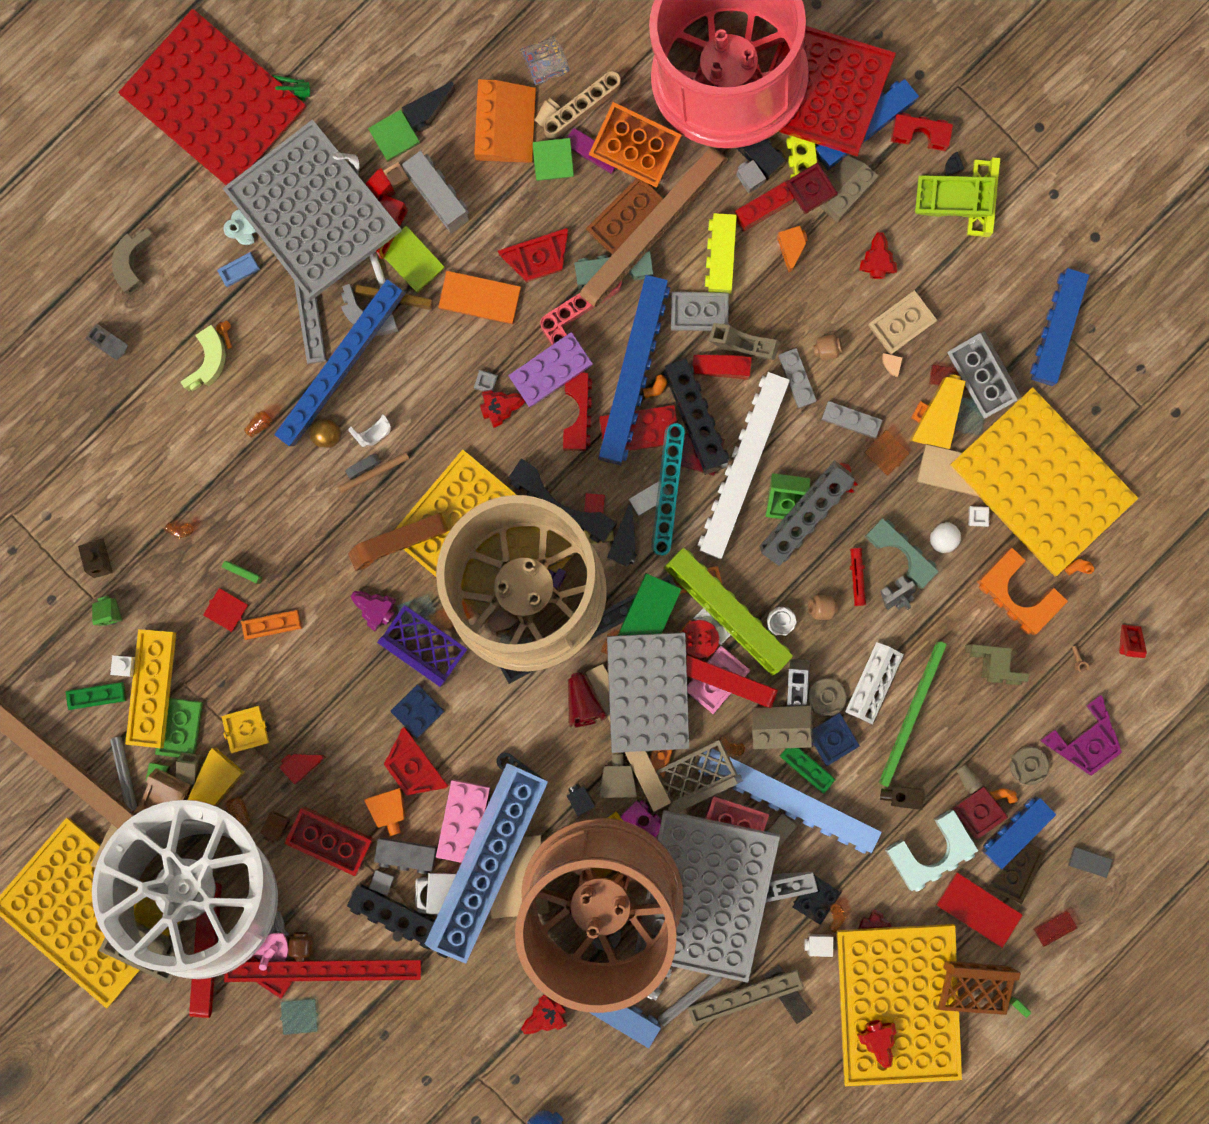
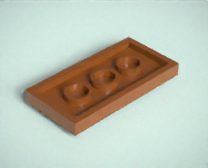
M636 178L586 228V231L605 250L613 255L663 198L648 183Z

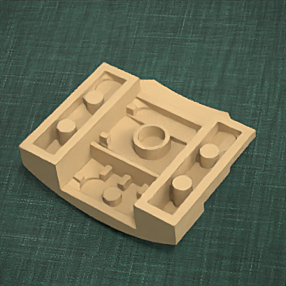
M541 834L523 836L490 909L492 919L518 916L522 903L521 890L525 870L532 855L542 843ZM537 898L538 914L549 913V902Z

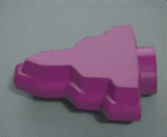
M354 591L350 596L355 606L362 610V617L368 621L367 626L374 632L382 623L387 626L395 614L392 608L396 599L388 595L385 597L378 594L370 596L366 592Z

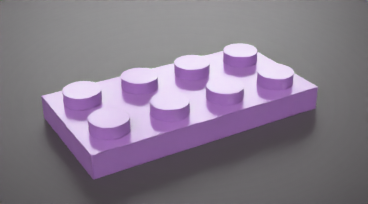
M571 332L508 376L531 408L591 367L593 363Z

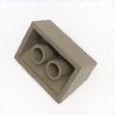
M847 156L828 177L838 195L819 207L838 223L876 182L878 175L865 163Z
M812 705L753 708V749L812 747L814 744Z

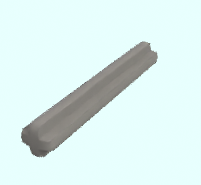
M120 736L114 737L110 741L124 803L131 810L135 811L137 803L123 741Z
M709 975L658 1017L661 1025H667L720 982L722 977Z

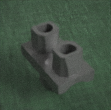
M902 576L895 582L899 590L893 593L888 586L880 591L887 610L893 606H896L898 610L902 607L909 610L911 609L910 602L914 600L911 594L916 592V585L913 581L909 582Z

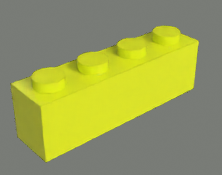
M714 213L713 219H709L708 231H712V235L707 241V249H711L710 257L707 256L706 268H709V275L705 276V287H708V292L731 294L736 215Z

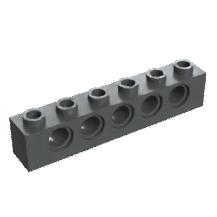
M834 460L759 546L761 553L778 566L786 562L790 558L791 552L801 546L805 536L814 531L820 519L823 520L827 516L828 510L840 501L842 494L852 488L855 481L852 473ZM832 483H838L835 488H829ZM819 498H825L821 503L816 502ZM812 512L811 516L804 517L805 513ZM793 527H800L797 531H791ZM781 541H787L785 545H779Z

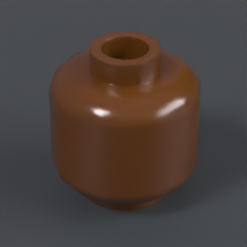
M294 932L293 936L288 938V955L295 958V961H306V957H310L313 954V937L308 935V932Z

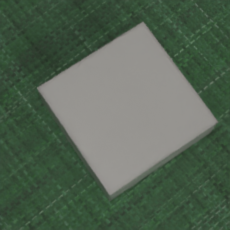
M479 370L474 389L483 392L494 391L498 375Z
M376 870L369 889L388 895L395 876Z

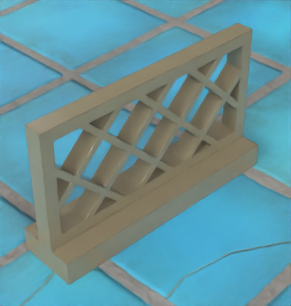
M721 740L656 771L671 802L668 810L675 813L743 781L741 775L737 774ZM715 746H718L721 752L719 759L710 756L711 750ZM695 756L705 757L703 767L693 764ZM709 759L718 762L715 772L706 769ZM680 763L689 766L686 775L677 772ZM721 764L728 766L730 775L718 774ZM692 767L701 770L699 780L689 777ZM664 771L672 773L670 783L665 782L660 773ZM704 772L714 775L711 784L702 782ZM676 775L685 778L682 788L673 785ZM688 780L697 783L694 792L686 790ZM672 788L681 791L678 800L673 801L670 795Z

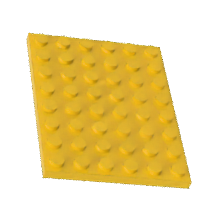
M1033 387L950 464L985 504L1054 576L1062 572L1138 499Z
M462 449L395 528L398 529L442 513L449 531L403 550L436 577L441 547L448 533L458 520L474 507L486 501L517 494ZM518 526L509 528L506 531L510 561L518 558L539 559L540 529L538 527ZM551 530L547 531L546 558H550L572 546L561 535ZM499 533L486 539L476 549V552L502 561L503 556ZM572 556L556 563L548 569L557 573L558 569H562L567 564V562L572 558ZM470 559L463 572L461 589L465 592L493 596L495 579L500 569L476 559ZM463 599L480 615L490 605V603Z
M67 817L1 893L0 917L107 1009L140 970L99 951L105 936L98 925L93 908L92 883L95 868L91 864L101 845ZM145 897L134 904L135 921L149 929H152L163 917V912L158 908L155 900L149 897ZM167 927L161 934L170 936L169 927Z
M955 925L837 930L844 1085L862 1086L962 1080L959 1012L943 1011L938 1008L947 971L943 968L944 962L957 961ZM952 977L951 987L958 983L957 977ZM953 995L947 999L946 1005H950L955 1001ZM880 1019L882 1023H895L897 1033L894 1035L895 1044L891 1048L893 1060L892 1066L889 1068H884L877 1061L875 1054L869 1052L866 1045L860 1043L857 1036L860 1031L867 1028L866 1024L872 1020Z

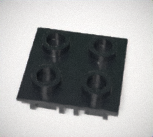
M814 875L818 892L799 895L793 901L794 905L792 907L821 925L841 892Z

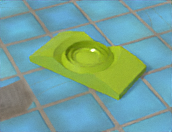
M919 176L915 214L969 218L992 216L996 177Z

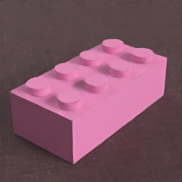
M455 779L451 780L436 854L437 858L462 863L487 808L491 790L490 786Z

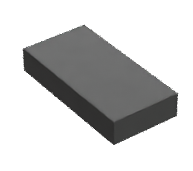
M1073 847L1068 866L1107 878L1112 859Z

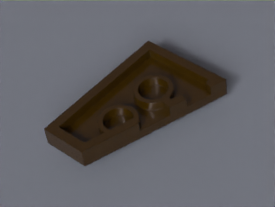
M1028 843L985 887L1022 904L1046 851Z

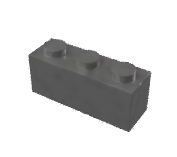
M380 837L377 841L374 862L379 863L378 866L390 868V865L398 866V870L409 871V868L417 869V873L428 874V871L432 872L434 869L437 847Z

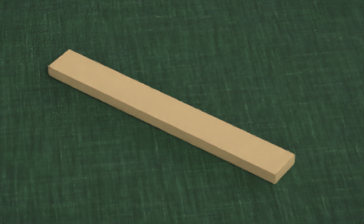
M601 664L587 671L586 674L610 721L609 679L604 665ZM646 751L625 752L653 812L670 804L671 802Z

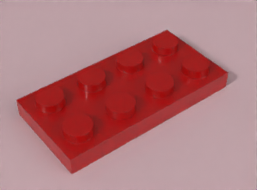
M675 406L635 411V413H638L636 425L632 424L630 431L633 432L631 443L627 442L626 450L634 451L663 446L666 427L677 423ZM609 415L599 416L602 440ZM677 427L671 428L670 434L672 437L676 438L679 435Z

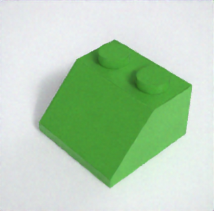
M772 473L766 517L783 519L809 490L810 478Z

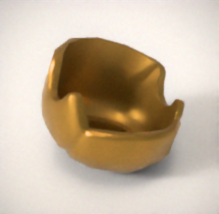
M328 419L317 420L312 424L309 432L312 443L323 448L334 447L341 437L340 427Z

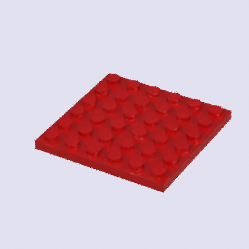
M806 26L803 43L809 71L806 94L794 117L778 132L858 157L896 53ZM787 41L779 43L768 72L776 69L790 52Z

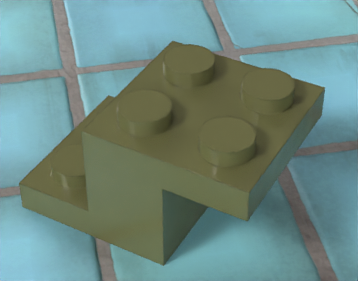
M974 644L965 645L964 653H970V657L983 658L981 678H987V682L1003 683V680H1006V684L1022 685V682H1028L1029 674L1010 672L1011 648Z

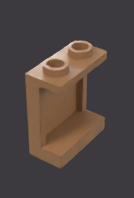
M156 768L146 780V783H148L140 805L135 809L134 813L137 814L160 803L185 800L191 785Z

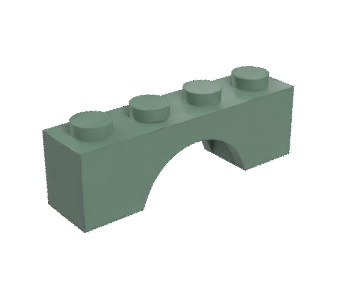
M646 252L628 272L634 281L645 279V275L653 276L650 252ZM607 255L598 256L595 260L582 258L574 263L578 289L583 288L609 260Z
M883 518L880 519L864 537L877 549L890 546L901 550L908 560L906 577L913 581L919 589L924 588L939 572L936 569L937 565L930 559L926 560L922 556L923 552L914 545L912 547L908 543L909 539L902 532L898 533L893 529L895 526L888 519L884 520Z

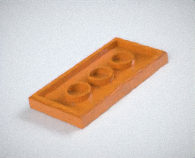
M446 271L438 308L513 325L521 287Z

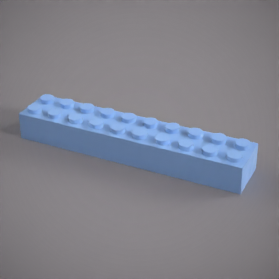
M506 764L425 942V945L430 949L467 963L548 781L513 765Z

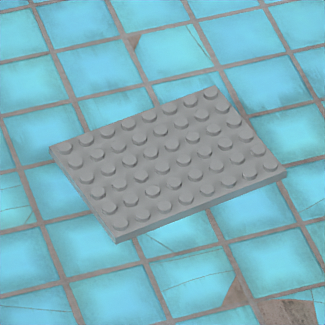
M313 119L222 188L310 301L402 231L345 159L336 160L333 158V154L339 153V151Z
M663 811L658 841L664 845L674 859L683 885V910L677 927L676 949L671 966L748 983L780 834ZM647 890L645 904H659L651 892ZM664 914L642 915L641 921L654 939L665 921ZM640 933L638 934L634 955L644 950L647 946Z

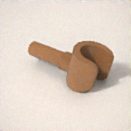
M1072 646L1077 661L1075 669L1081 673L1080 665L1084 664V668L1089 670V665L1082 661L1077 646Z

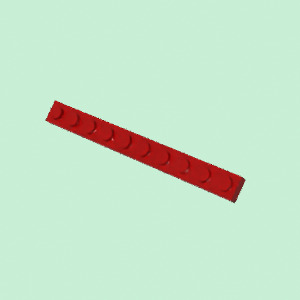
M421 959L269 961L267 969L264 971L259 969L261 961H246L236 969L224 974V982L421 980Z

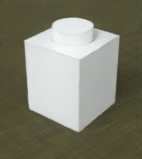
M112 655L110 675L133 677L135 657Z
M808 934V939H804V950L807 951L809 956L833 957V936L831 934Z

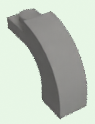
M350 284L342 286L344 292L341 295L344 303L348 304L341 306L351 324L354 325L363 311L358 307ZM393 313L385 321L376 336L398 332Z

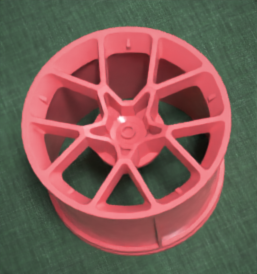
M654 0L649 23L651 45L655 55L651 70V84L653 95L661 114L675 130L688 139L706 146L739 148L761 142L787 125L801 106L808 85V61L803 47L806 17L802 0ZM721 11H730V13L741 11L747 13L748 20L745 38L726 34V31L722 29L715 33L714 15ZM707 16L709 41L706 42L684 33L683 30L694 21ZM755 16L768 21L778 30L774 34L754 42L751 41ZM674 41L702 52L697 73L676 69L667 57ZM787 41L790 52L773 71L762 73L758 65L757 53Z

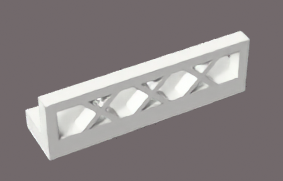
M876 642L845 712L873 725L904 654ZM892 655H896L893 663L890 664ZM884 673H886L887 676L885 680L882 681V677ZM876 691H879L877 698H874ZM871 708L868 718L865 717L868 709Z

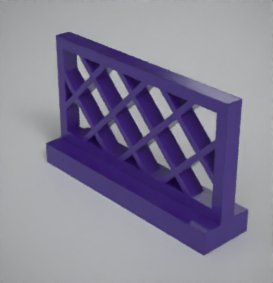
M406 605L403 606L384 635L377 642L439 687L443 686L448 676L467 651L466 647ZM405 611L412 614L413 623L402 624L401 617ZM426 624L429 634L418 636L417 625ZM414 625L416 636L405 638L403 627ZM401 628L402 639L394 640L388 635L393 629ZM440 634L444 637L445 645L434 647L432 636ZM430 636L431 648L421 649L419 638ZM416 639L418 650H408L405 640ZM456 645L462 650L457 657H449V646ZM445 647L447 659L436 660L434 649ZM432 650L434 661L425 662L422 660L421 651ZM448 661L449 669L445 675L438 671L437 662Z

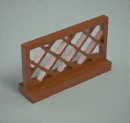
M957 961L944 962L943 968L947 971L938 1006L940 1010L1007 1015L1014 981L1020 979V972L1006 965ZM952 977H958L959 982L951 987ZM974 978L976 983L968 989L965 983ZM987 980H991L992 984L987 989H984L982 984ZM1007 981L1006 988L1001 991L998 986L1002 982ZM963 986L965 992L958 997L955 992ZM980 988L982 993L974 999L971 993ZM996 989L998 994L990 999L988 994ZM953 995L955 1001L950 1005H946L947 999ZM969 996L972 1001L968 1005L963 1006L961 1002ZM986 998L988 1003L983 1007H979L977 1003ZM1002 999L1001 1009L995 1008L994 1004Z

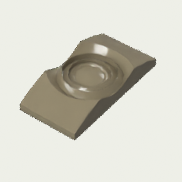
M136 922L139 935L143 938L151 929ZM160 934L147 947L151 952L160 955L175 956L172 939L164 934ZM104 938L99 949L100 952L166 983H171L174 975L137 965L121 955ZM182 944L183 951L185 953L187 947Z

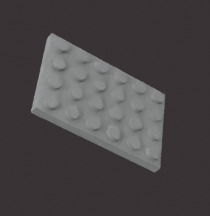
M685 633L607 636L611 752L689 749Z

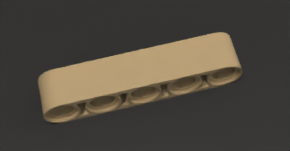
M613 71L606 73L544 122L546 137L551 140L557 139L616 94L620 89L619 74ZM609 80H615L617 84L614 86H610L607 84V82ZM595 91L602 93L600 97H594L592 94ZM579 103H586L587 107L580 109L577 105ZM565 114L572 116L570 120H564L562 117ZM554 125L557 127V130L550 132L548 127Z

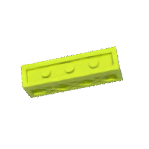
M994 157L990 161L974 160L972 177H982L978 173V165L988 166V174L984 177H996L992 216L984 217L983 219L981 217L974 219L968 217L967 235L990 237L993 234L1000 158ZM977 219L983 225L982 231L972 230V224Z

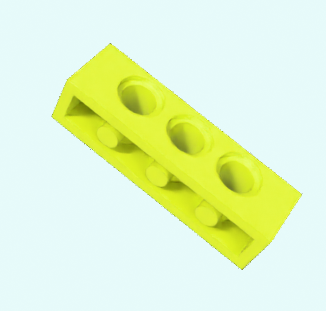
M790 135L786 138L787 149H791V156H788L789 168L792 167L793 174L790 175V178L800 173L799 167L809 168L817 163L815 143ZM803 148L806 154H798L797 149Z

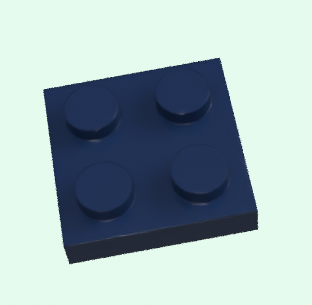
M419 684L390 710L416 739L445 712Z
M840 713L813 728V745L826 766L860 747Z

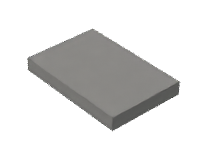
M672 292L671 331H711L713 323L728 325L729 293Z

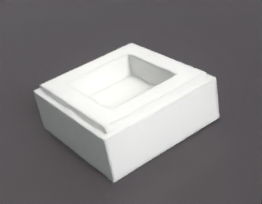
M970 506L968 526L988 527L989 507Z

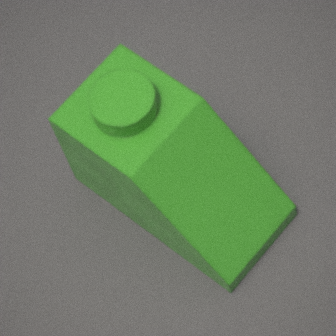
M104 596L98 598V602L92 604L93 625L106 626L122 621L116 599Z

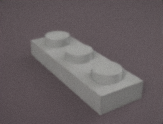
M797 348L779 354L778 357L786 379L790 380L788 384L797 408L815 403L816 398Z
M830 401L827 402L821 419L874 439L877 437L882 423L881 419Z

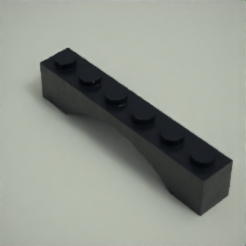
M522 458L508 477L511 480L510 484L518 490L521 488L526 490L527 496L546 500L563 509L579 524L583 531L585 530L591 534L589 538L596 543L600 541L605 543L617 525L616 522L601 512H580L559 503L544 487L538 470Z

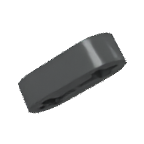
M375 453L352 465L345 472L349 480L376 467L381 463V460Z

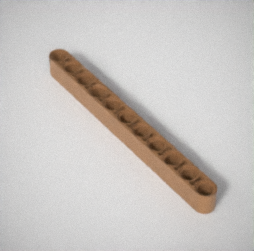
M710 147L583 287L580 296L592 306H599L718 174L728 158L714 147Z
M0 701V731L117 829L136 815L133 810Z

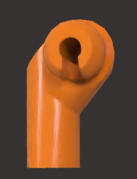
M664 375L656 376L653 387L643 389L645 398L658 396L663 393L667 386V379Z
M1077 559L1064 570L1070 576L1076 571L1092 574L1095 568L1091 562Z
M1001 788L990 792L995 800L1007 798L1009 804L1018 801L1017 793L1013 790Z

